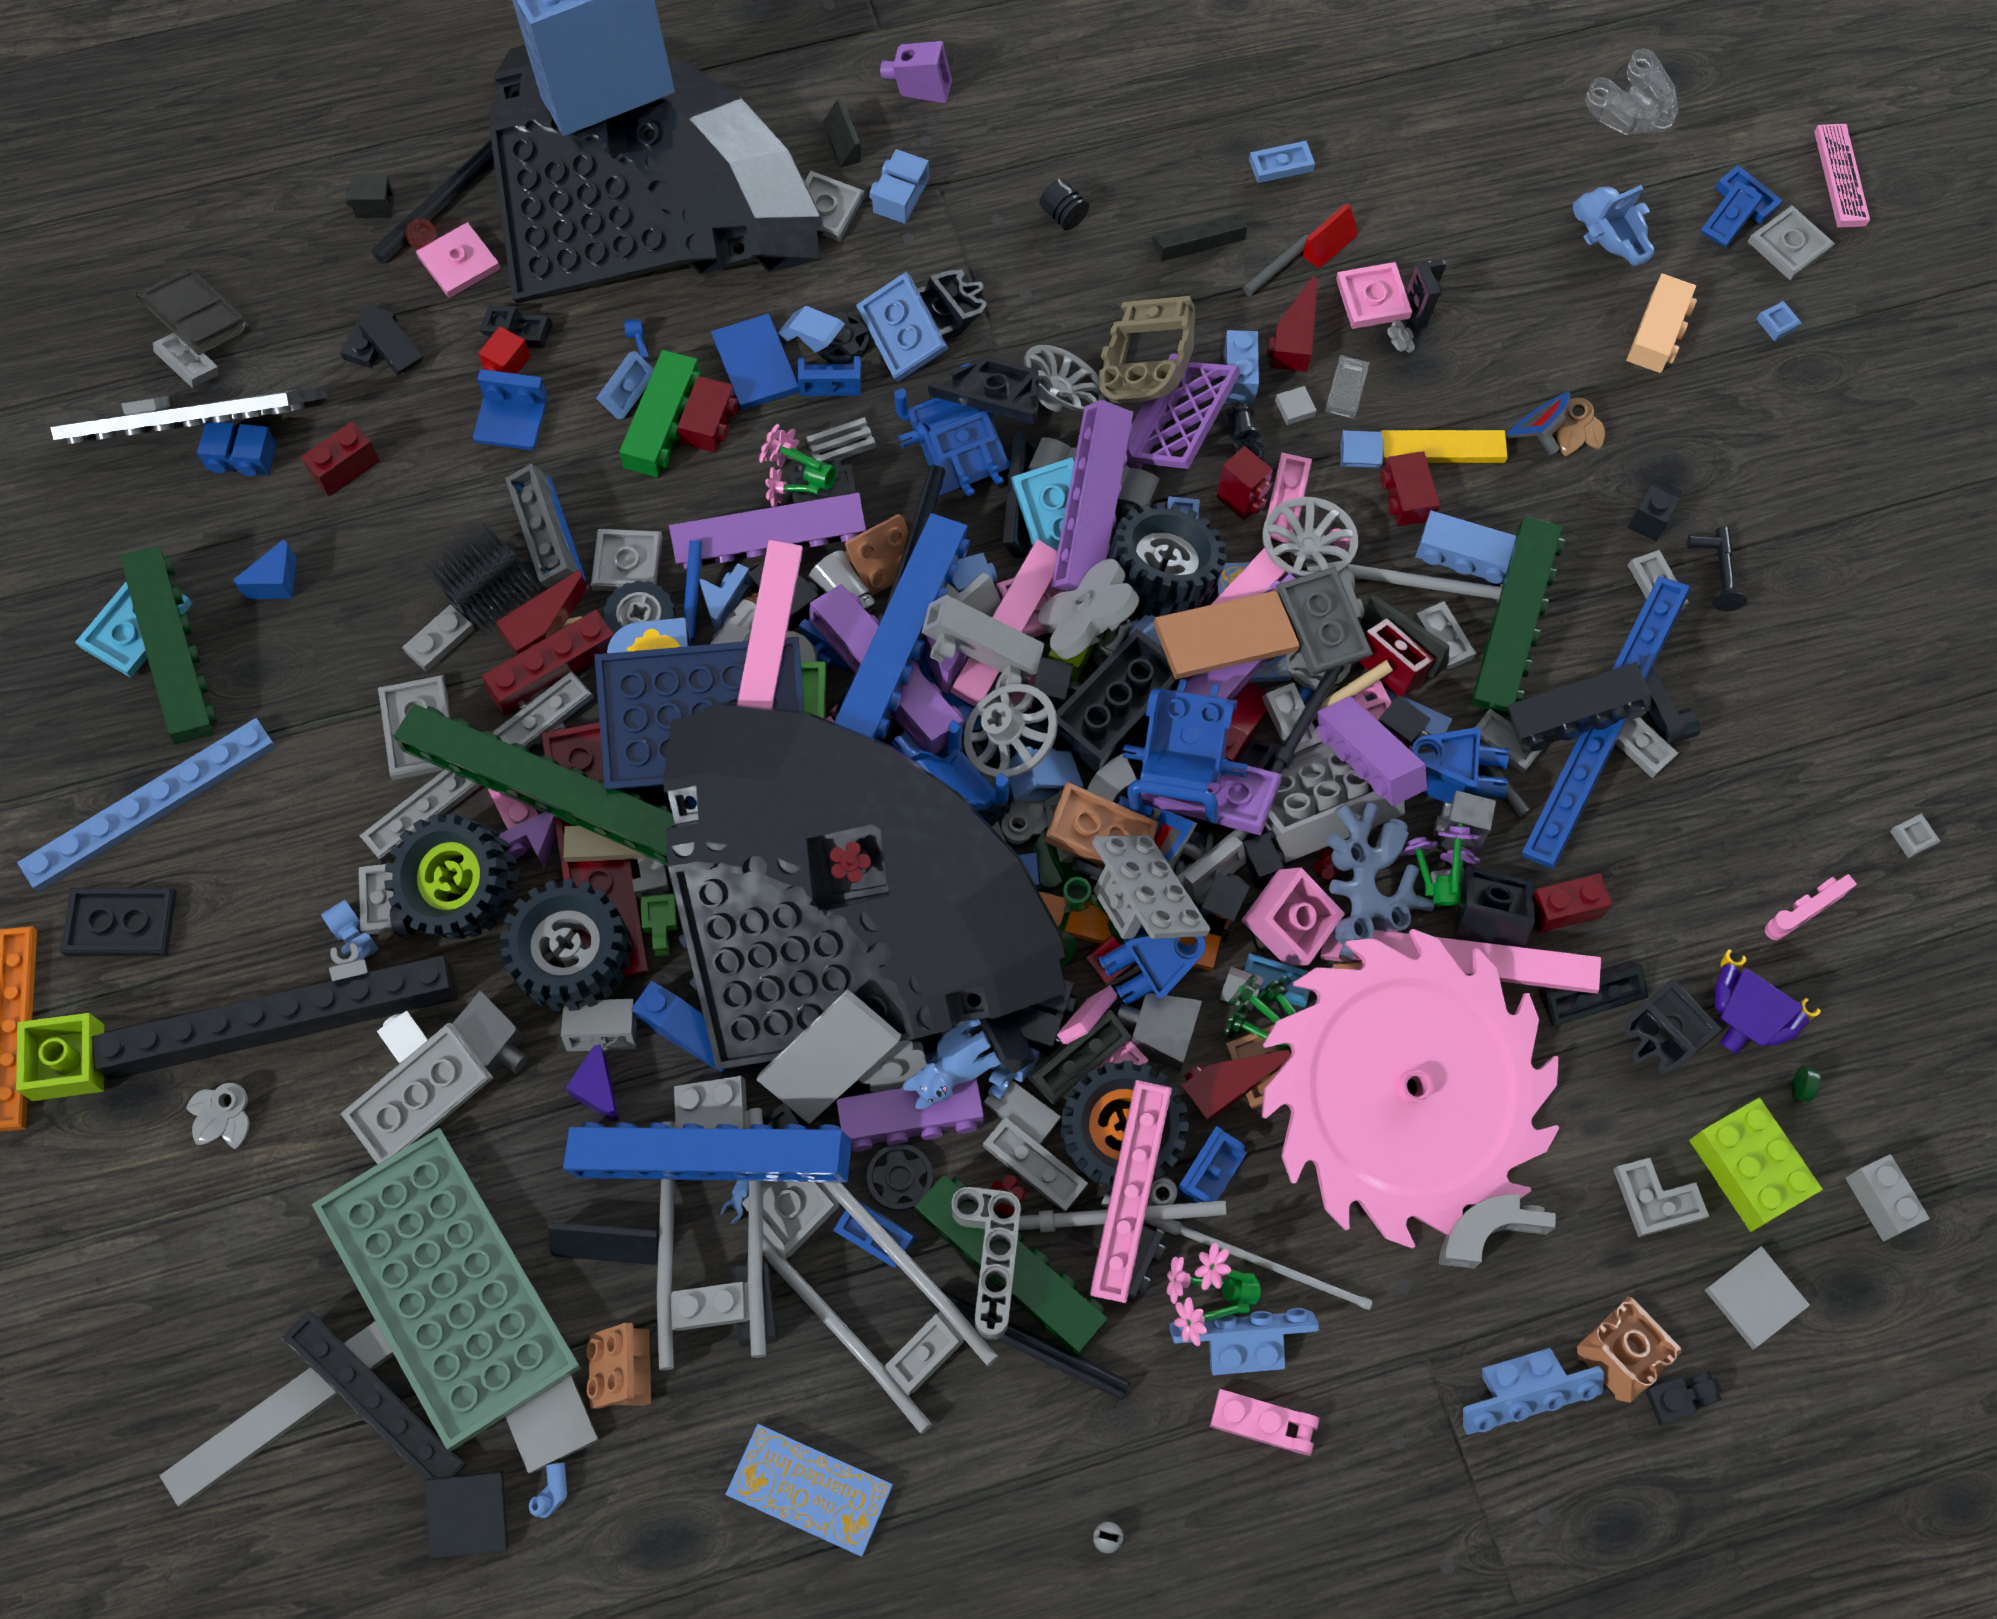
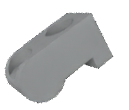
M635 859L639 865L641 878L632 879L634 893L638 898V902H641L642 896L672 894L666 865L652 859Z

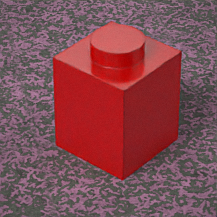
M500 326L478 353L483 370L518 374L530 358L526 341Z

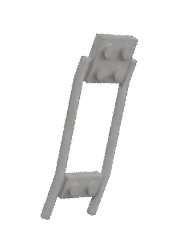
M742 1076L674 1086L675 1122L662 1123L669 1125L671 1128H682L683 1124L693 1123L702 1125L705 1129H716L717 1124H732L737 1126L738 1129H750L752 1124H763L762 1109L752 1108L747 1111L746 1082ZM661 1180L657 1271L659 1370L674 1369V1330L682 1331L750 1321L751 1357H765L766 1341L762 1283L763 1181H749L748 1282H736L673 1291L671 1293L675 1180Z
M763 1181V1255L873 1375L919 1433H925L932 1424L909 1395L914 1393L960 1347L964 1339L987 1367L997 1361L998 1355L953 1302L864 1209L841 1182ZM748 1196L741 1204L749 1212ZM839 1204L846 1209L940 1310L885 1365L886 1367L883 1366L786 1260L840 1206Z

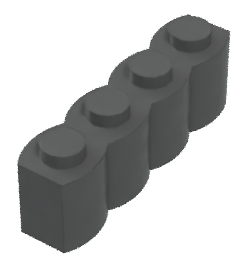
M1042 437L1029 466V471L1071 457L1075 461L1077 448H1071L1069 445L1056 439ZM1125 465L1120 483L1122 490L1117 499L1116 510L1126 518L1129 511L1135 509L1138 512L1141 505L1148 504L1151 508L1158 491L1160 478L1147 471L1129 468Z

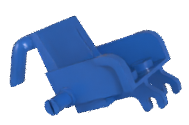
M970 363L960 366V368L966 367L970 365ZM902 388L894 391L896 414L900 419L910 421L914 429L913 431L898 435L899 441L911 437L910 440L900 443L901 447L905 448L920 442L928 466H941L946 471L939 495L962 487L965 494L971 496L974 494V490L969 484L991 476L996 485L1003 483V478L998 473L1009 469L1011 460H1007L991 418L993 413L939 398H934L908 408L905 389Z
M1180 679L1177 691L1153 688L1149 695L1146 716H1150L1146 746L1139 747L1125 744L1123 750L1125 751L1123 752V758L1142 760L1143 763L1141 779L1133 781L1128 787L1129 806L1133 810H1141L1143 806L1141 793L1200 802L1205 805L1206 821L1218 823V801L1216 796L1208 791L1209 786L1212 783H1217L1221 776L1226 774L1246 778V770L1248 768V764L1230 762L1228 759H1224L1228 732L1233 712L1237 708V701L1218 698L1221 687L1218 684H1213L1210 696L1185 693V688L1188 684L1186 679Z
M952 720L948 726L949 756L947 759L934 756L931 752L912 749L902 736L896 737L894 739L896 742H891L893 748L959 792L976 811L988 810L992 805L1002 806L1007 802L1009 779L1001 773L996 777L995 788L961 751L962 727L955 720Z

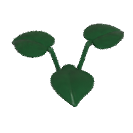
M1046 827L1042 834H1040L1033 853L1038 855L1041 885L1050 889L1056 888L1062 883L1064 884L1063 891L1066 906L1061 923L1058 926L1064 938L1067 955L1060 959L1061 968H1063L1073 958L1076 950L1075 938L1071 934L1064 932L1071 912H1081L1086 910L1090 904H1095L1105 915L1108 914L1097 896L1092 895L1090 883L1080 877L1083 874L1070 868L1071 862H1060L1057 848L1043 841L1048 827ZM1109 919V932L1117 941L1125 944V939H1122L1111 919Z

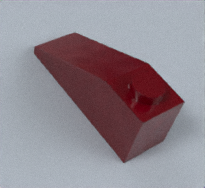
M1311 277L1277 324L1275 337H1269L1267 355L1272 356L1271 368L1308 372L1313 347L1318 278Z
M579 570L496 621L501 636L516 656L562 629L587 590L581 572Z
M1249 682L1234 699L1237 701V708L1233 712L1224 758L1235 762L1268 713L1262 696L1267 692Z
M1286 1050L1213 1063L1205 1068L1202 1065H1198L1184 1076L1187 1081L1182 1084V1087L1205 1118L1211 1122L1275 1074L1291 1054Z

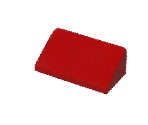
M1349 204L1342 206L1306 238L1303 257L1315 267L1321 268L1357 237L1358 230Z

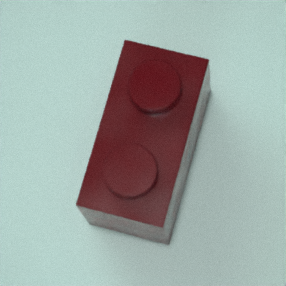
M700 376L697 377L677 427L681 444L717 453L720 442L724 443L727 439L729 419L731 416L734 417L738 410L739 400L735 398L733 385Z
M353 421L300 457L311 478L328 497L380 461L371 441Z
M1243 446L1223 465L1216 498L1242 520H1245L1252 513L1258 514L1267 503L1266 495L1271 487L1270 479L1273 469L1247 447Z
M1425 452L1387 457L1384 469L1380 471V481L1382 488H1387L1388 510L1390 515L1395 516L1398 527L1426 522L1430 511L1438 512L1440 503Z
M1387 618L1366 632L1365 637L1373 654L1369 658L1359 661L1364 667L1370 671L1387 660L1393 671L1380 680L1402 698L1422 684L1435 658Z
M1601 873L1539 888L1533 893L1534 919L1538 934L1600 919L1613 905Z

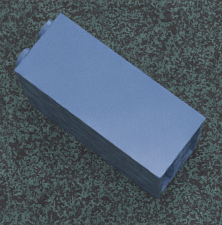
M512 0L540 96L562 136L675 93L655 0Z

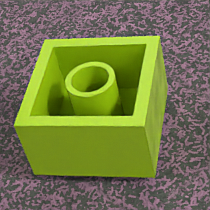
M90 1013L17 1022L16 1091L32 1101L104 1092V1075L95 1068L92 1036L104 1033V1024Z

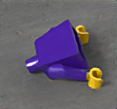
M1729 949L1720 963L1721 970L1715 985V1007L1720 1012L1718 1018L1731 1027L1719 1043L1737 1055L1748 1039L1762 1047L1765 1044L1776 1046L1794 1039L1810 1020L1820 1014L1819 1008L1812 1013L1807 1011L1805 1004L1809 1001L1808 998L1798 1003L1749 969L1742 968L1746 962L1745 956H1742L1739 962H1734L1729 956L1732 951Z

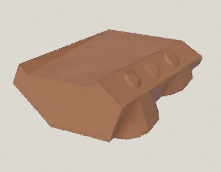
M1627 1297L1577 1346L1578 1360L1584 1361L1589 1368L1600 1366L1604 1372L1603 1383L1615 1394V1400L1629 1403L1642 1391L1651 1386L1657 1380V1376L1672 1364L1681 1353V1348L1632 1297Z

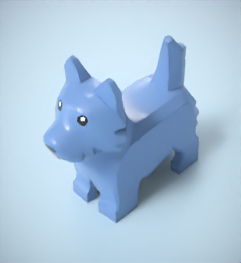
M979 1019L964 1021L942 1036L937 1043V1049L926 1056L927 1064L925 1067L905 1081L903 1085L904 1090L917 1091L919 1094L915 1104L916 1109H925L933 1103L950 1099L954 1095L952 1089L955 1085L971 1081L988 1069L1001 1064L995 1052L986 1056L983 1054L985 1050L992 1047L985 1031L973 1037L970 1034L982 1026Z

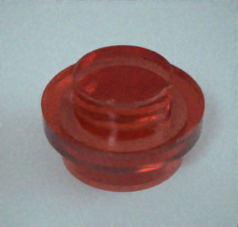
M421 218L415 219L407 226L406 238L410 245L420 249L437 239V231L430 221Z

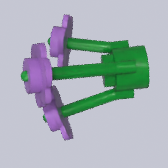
M1461 823L1457 824V826H1449V831L1447 832L1438 831V835L1455 838L1454 848L1440 855L1441 860L1452 865L1451 876H1437L1436 883L1432 882L1424 852L1437 846V841H1427L1426 837H1415L1413 840L1408 841L1407 847L1402 850L1400 856L1417 855L1425 882V896H1433L1434 905H1460L1463 867H1474L1475 864L1480 862V858L1475 857L1471 850L1462 847V840L1479 839V835L1471 834L1470 827H1464Z

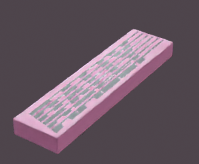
M1847 124L1817 125L1814 133L1837 228L1867 226L1870 217Z

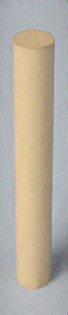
M1385 660L1327 697L1319 710L1349 696H1355L1391 673L1393 669ZM1316 713L1314 719L1312 720V722H1314L1315 720L1318 719L1317 713Z

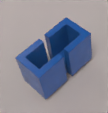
M205 422L197 454L206 469L215 473L235 472V469H237L239 473L245 476L269 475L277 443L268 427L240 424L237 436H233L235 431L234 423Z

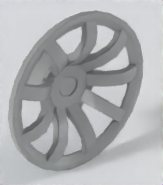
M1050 345L1033 346L1025 354L1024 366L1032 368L1031 362H1034L1041 368L1039 370V378L1044 379V384H1039L1038 399L1046 408L1061 412L1066 407L1074 411L1084 412L1085 406H1081L1079 398L1086 399L1090 404L1097 402V399L1091 393L1084 391H1094L1099 395L1098 401H1106L1107 398L1099 389V376L1074 354ZM1036 354H1044L1047 358L1048 366L1045 363V361ZM1053 354L1063 357V361L1058 373L1055 356ZM1072 361L1081 369L1067 378L1066 376ZM1086 376H1090L1094 382L1075 385Z
M1300 497L1285 501L1273 509L1264 523L1262 536L1266 553L1279 568L1297 577L1316 573L1302 571V568L1318 565L1320 571L1329 569L1326 559L1323 557L1327 554L1336 555L1342 559L1338 565L1334 566L1339 573L1351 563L1358 548L1357 529L1348 514L1337 505L1316 497ZM1305 505V527H1301L1291 508ZM1314 506L1330 511L1317 529L1313 528ZM1280 514L1287 518L1293 533L1282 526L1273 525ZM1339 517L1347 529L1337 530L1325 536L1324 533L1327 528ZM1270 534L1280 535L1288 543L1281 544L1273 549ZM1341 538L1350 539L1348 552L1330 544ZM1290 552V558L1294 566L1292 567L1285 563L1279 555Z
M1026 684L1006 685L987 694L973 709L966 723L964 746L969 760L979 771L994 778L1001 773L1007 778H1012L1029 772L1047 756L1053 746L1058 726L1057 713L1053 703L1038 688ZM1025 692L1023 701L1017 706L1011 707L1009 693ZM1000 696L1001 702L991 704L986 709L984 708L992 700ZM1034 696L1044 705V708L1039 712L1022 714L1030 707ZM978 715H980L984 730L972 733L974 723ZM1048 717L1047 733L1037 732L1025 726V724L1040 722ZM1021 735L1038 742H1043L1041 748L1033 757L1019 739ZM989 738L987 748L977 757L972 742H980ZM1010 744L1015 747L1025 762L1009 769ZM997 746H999L1001 757L999 769L985 765L992 758Z

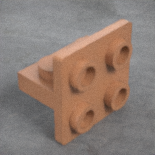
M900 514L845 542L847 551L844 553L861 581L871 592V596L892 586L909 535L904 518Z
M623 1323L590 1334L586 1349L589 1360L587 1395L590 1398V1409H600L610 1405L645 1406L651 1404L650 1329L633 1328L632 1323Z

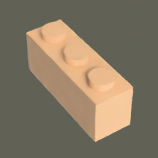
M1661 273L1626 361L1658 373L1662 372L1666 362L1673 363L1679 346L1674 345L1676 339H1682L1688 322L1683 321L1685 315L1690 317L1697 302V299L1692 298L1696 285Z

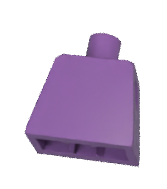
M942 41L901 44L897 49L895 61H882L880 68L881 78L896 79L902 96L947 103L952 78Z

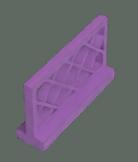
M1171 354L1168 360H1176L1178 354ZM1189 362L1176 389L1161 398L1144 401L1132 423L1133 430L1128 439L1126 463L1129 468L1141 469L1143 464L1189 469L1241 373L1238 366ZM1192 373L1203 375L1189 383ZM1220 376H1226L1224 381L1212 387L1211 381ZM1206 384L1208 385V390L1195 397L1192 396L1191 392ZM1188 394L1189 400L1175 407L1179 399ZM1214 397L1211 405L1199 410L1198 405ZM1192 408L1195 409L1196 413L1182 421L1179 420V415ZM1175 419L1176 424L1163 430L1168 421ZM1201 421L1198 429L1186 435L1184 431L1186 428ZM1179 432L1182 433V438L1166 445L1164 440ZM1162 443L1163 448L1150 454L1153 446ZM1188 445V448L1183 457H1176L1171 455L1175 451Z

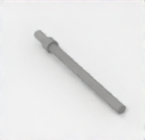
M1352 564L1347 566V571H1351L1354 578L1497 599V603L1503 585L1500 584L1498 587Z
M1212 1201L1147 1206L1144 1221L1227 1215L1226 1202ZM1108 1209L1065 1213L1043 1210L1039 1211L1038 1215L1020 1216L1018 1231L1040 1229V1232H1054L1059 1227L1105 1224Z

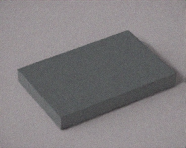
M1336 567L1289 580L1275 586L1274 590H1277L1300 645L1299 650L1310 676L1367 659L1373 654Z

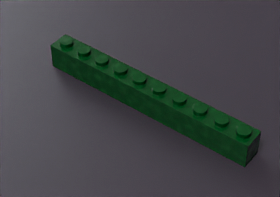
M414 704L393 735L399 747L405 753L539 811L549 813L569 824L592 831L668 866L666 829L675 825L672 809L666 806L659 805L655 807L648 804L643 797L636 793L630 792L627 795L616 789L605 790L604 780L597 782L588 778L583 771L571 767L569 770L559 766V763L549 756L542 755L538 757L531 754L521 744L513 743L510 745L503 742L499 736L485 730L483 733L477 731L468 722L456 718L455 721L449 719L441 711L431 706L424 708Z

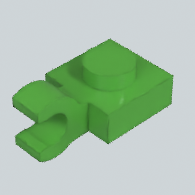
M675 894L642 896L641 921L643 933L652 932L653 950H655L656 957L669 956L668 931L678 930Z

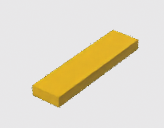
M1381 430L1383 440L1382 463H1386L1387 457L1422 451L1425 452L1428 463H1505L1508 458L1505 430Z

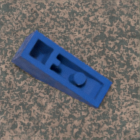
M651 980L632 1007L636 1020L716 1069L703 1014ZM726 1068L717 1070L723 1074Z

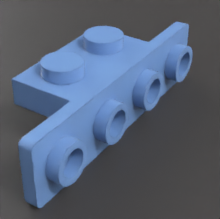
M1292 1308L1287 1310L1286 1313L1278 1314L1256 1311L1250 1316L1236 1317L1228 1315L1204 1322L1207 1333L1199 1334L1200 1341H1209L1210 1370L1212 1375L1285 1369L1283 1334L1319 1331V1323L1314 1313L1304 1308ZM1174 1322L1169 1324L1174 1343L1192 1342L1191 1339L1188 1342L1182 1340V1330L1184 1327H1177Z
M1551 1348L1482 1368V1378L1493 1398L1464 1407L1463 1428L1467 1435L1476 1432H1487L1499 1425L1512 1421H1523L1529 1416L1545 1411H1556L1562 1406L1581 1400H1591L1603 1393L1604 1372L1600 1366L1566 1376Z

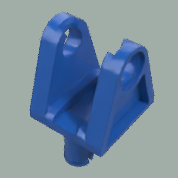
M1469 728L1418 738L1413 743L1411 752L1425 763L1426 773H1428L1426 776L1427 790L1421 793L1444 803L1445 801L1451 802L1456 791L1504 800L1507 792V786L1504 785H1507V778L1478 775V766L1483 765L1506 769L1509 756H1506V754H1509V748L1480 745V728ZM1423 747L1431 748L1434 751L1418 754V750Z
M1142 925L1135 938L1125 939V944L1104 956H1100L1099 961L1101 966L1106 968L1105 972L1109 977L1133 962H1136L1141 968L1142 973L1116 987L1120 997L1123 996L1124 999L1122 1001L1126 1006L1151 991L1156 993L1160 1000L1172 990L1201 958L1205 951V936H1196V940L1190 944L1181 942L1179 940L1181 937L1152 939Z

